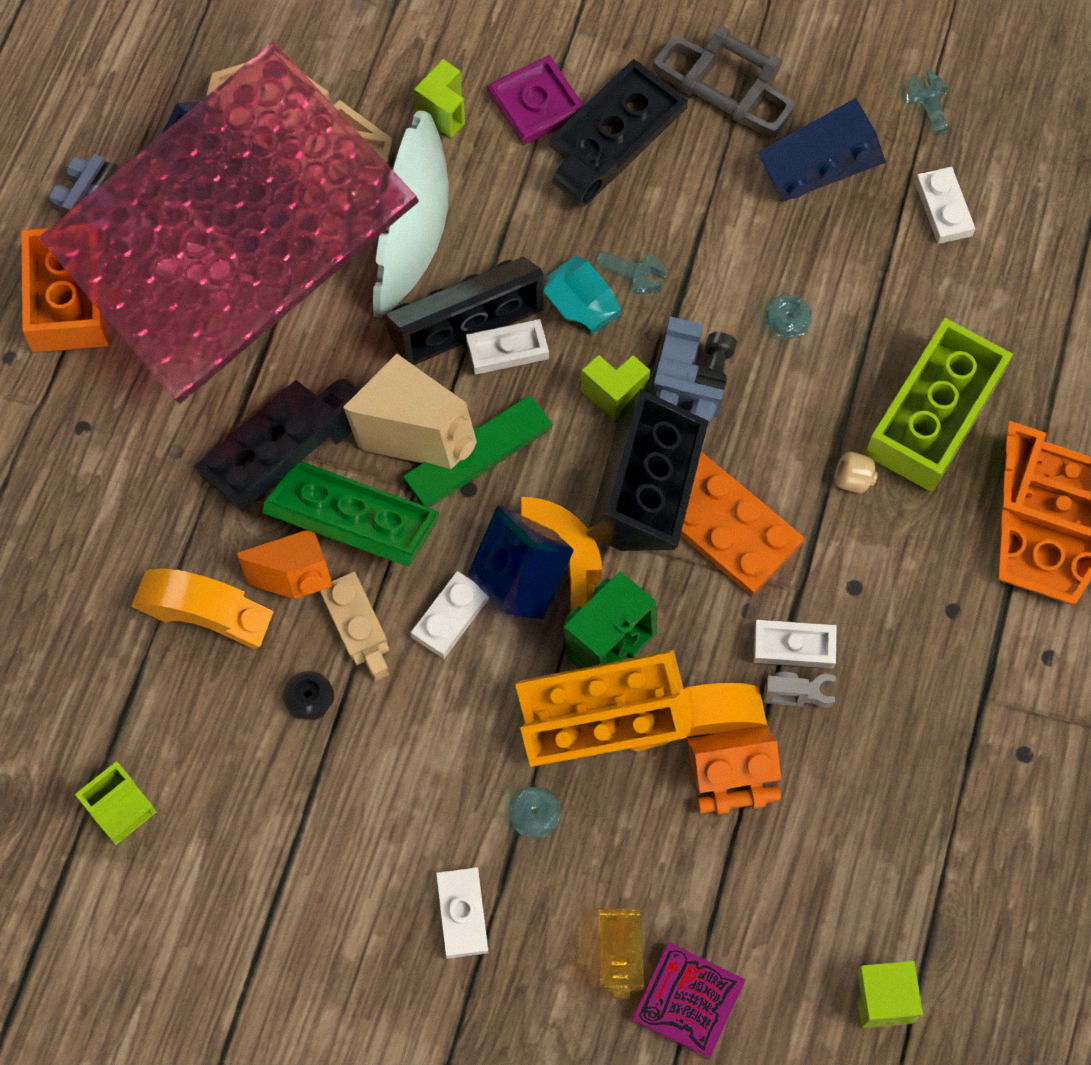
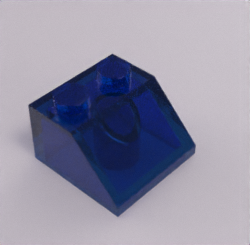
M497 505L467 575L504 614L543 619L554 598L564 571L569 565L574 549L554 530L508 508Z

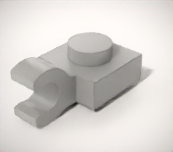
M778 672L774 676L768 675L764 686L763 703L801 707L805 703H810L822 708L832 707L835 703V697L823 695L819 688L821 686H834L836 676L821 674L809 683V679L799 678L797 674L792 672Z

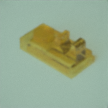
M640 909L598 910L600 991H612V998H630V991L644 990Z

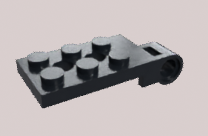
M635 59L631 60L549 138V146L565 158L553 176V185L581 207L586 206L687 109L688 99ZM632 101H640L646 105V108L642 111H633L627 104ZM607 124H617L623 130L618 134H609L603 127Z
M339 379L316 396L295 380L194 467L204 480L243 512L328 437L337 445L352 432L343 407L361 388L348 379ZM284 434L278 441H271L274 437ZM254 459L249 466H242L246 461Z

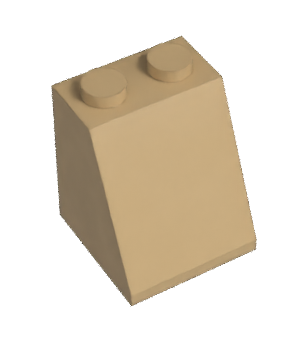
M398 354L343 407L358 447L366 452L419 463L426 462L452 469L460 460H465L472 453L477 443L466 402Z

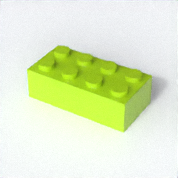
M944 318L871 436L865 456L872 458L877 463L933 493L1004 375L1013 353Z

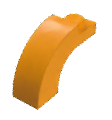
M521 497L522 548L541 549L554 555L563 564L569 577L570 612L578 606L583 608L593 598L594 584H600L602 579V561L594 538L587 536L588 529L580 519L562 506L539 498Z
M173 569L146 570L131 607L165 623L181 621L196 624L218 632L252 649L260 648L274 612L243 597L245 592L233 586L198 574Z
M714 683L688 687L692 707V726L687 737L767 726L758 686L744 683ZM671 741L631 748V750L640 752Z

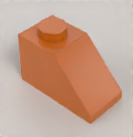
M305 530L237 553L247 585L292 599L333 587L325 558L316 534L313 531Z

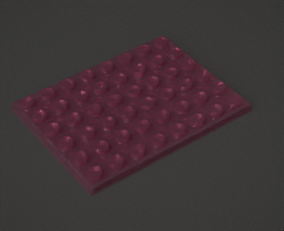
M273 40L38 238L170 395L181 404L408 212L419 200L413 191Z

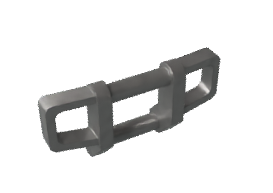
M722 25L713 33L706 50L678 36H674L669 40L654 61V72L675 85L684 93L690 96L694 93L733 116L732 120L741 125H745L769 138H775L792 116L795 106L793 100L771 87L782 65L783 60L774 54L768 56L730 35L731 31ZM723 48L762 69L757 81L740 103L702 82L716 64ZM674 52H681L697 60L686 77L665 64ZM763 98L783 110L774 123H769L752 115Z

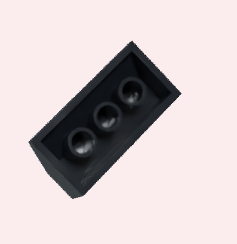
M524 256L514 261L505 260L494 269L481 275H469L459 284L450 288L436 289L430 292L426 298L419 301L396 306L390 313L386 314L388 333L399 355L412 365H416L467 343V334L505 327L543 311L544 274L540 267Z
M640 389L620 412L587 536L620 551L675 550L679 544L709 421Z

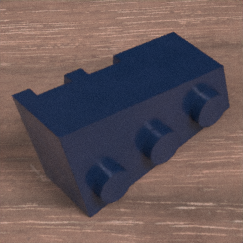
M857 98L757 152L783 202L801 197L805 193L886 163L877 133Z

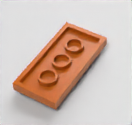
M701 451L681 537L753 597L801 547L805 537Z

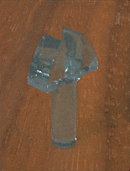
M927 70L924 77L925 83L929 88V92H927L925 88L920 87L914 73L907 92V103L920 102L924 104L936 134L946 133L949 130V125L937 99L938 96L945 95L946 83L936 74Z
M604 251L598 254L596 260L598 266L631 277L634 281L633 294H653L661 291L662 283L648 279L645 275L654 274L656 277L666 279L667 271L665 267L650 253H647L645 261L640 263H634Z

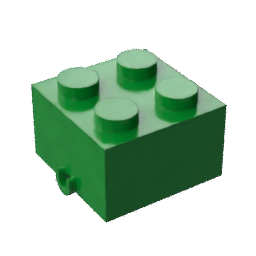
M619 571L611 580L608 578L604 579L594 590L593 598L583 608L578 606L573 609L564 623L567 655L579 668L624 660L626 654L634 658L657 634L656 600Z

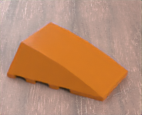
M1008 421L998 580L1075 606L1091 581V456L1045 442L1046 432Z

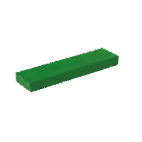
M531 395L474 430L477 443L472 453L465 460H460L452 469L424 462L405 474L403 481L419 503L430 508L552 429V422Z

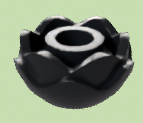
M303 671L289 679L284 688L283 701L288 712L293 717L317 720L323 717L333 704L334 690L330 681L323 674L315 671ZM306 692L312 693L311 697L308 698L304 695Z

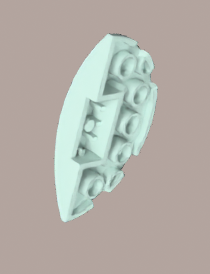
M417 111L413 117L412 128H407L387 192L384 229L389 230V233L381 232L379 236L376 263L379 264L377 281L380 282H376L373 287L374 317L382 318L398 305L416 285L430 264L445 227L449 198L447 164L431 113L425 111Z

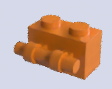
M767 726L687 738L691 778L699 793L712 791L710 796L697 798L700 814L715 812L716 815L729 814L730 809L752 806V809L765 808L766 803L781 801V792L778 784L763 787V783L781 780L777 740ZM748 785L747 790L726 792V789Z

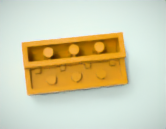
M674 650L520 680L515 684L525 721L520 730L530 767L683 739L691 731L692 707L688 686L683 687Z

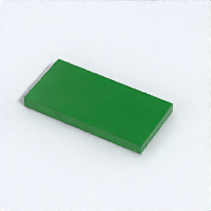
M302 461L282 477L265 500L263 506V513L408 567L411 566L437 524L439 511Z

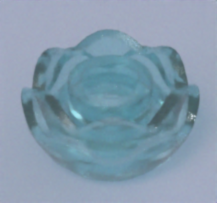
M784 294L770 302L765 312V321L769 325L770 330L778 337L793 339L801 337L807 332L812 322V311L803 298L794 294ZM790 313L792 314V317L786 316V314Z
M534 786L521 790L514 797L510 805L509 815L514 828L518 833L525 836L546 837L561 820L562 812L557 797L551 791L542 787ZM533 808L539 809L538 814H533L531 811Z

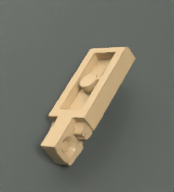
M355 571L331 581L333 587L319 592L351 661L354 660L356 666L365 662L374 682L388 676V667L382 654L389 651L387 638Z

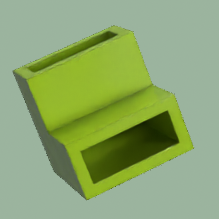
M443 59L414 88L416 112L425 111L431 113L437 130L451 139L465 124L464 98L462 97L461 71Z
M598 355L582 369L581 392L615 422L619 418L621 410L640 389L648 391L650 369L632 355L615 370Z
M117 761L75 794L84 808L115 845L157 813L153 805Z
M915 961L863 965L857 970L861 998L857 1002L861 1029L913 1024L923 1016Z

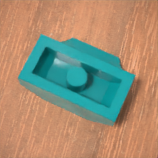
M576 255L546 276L547 283L543 293L566 320L581 323L590 335L621 316V307L611 288L587 260Z

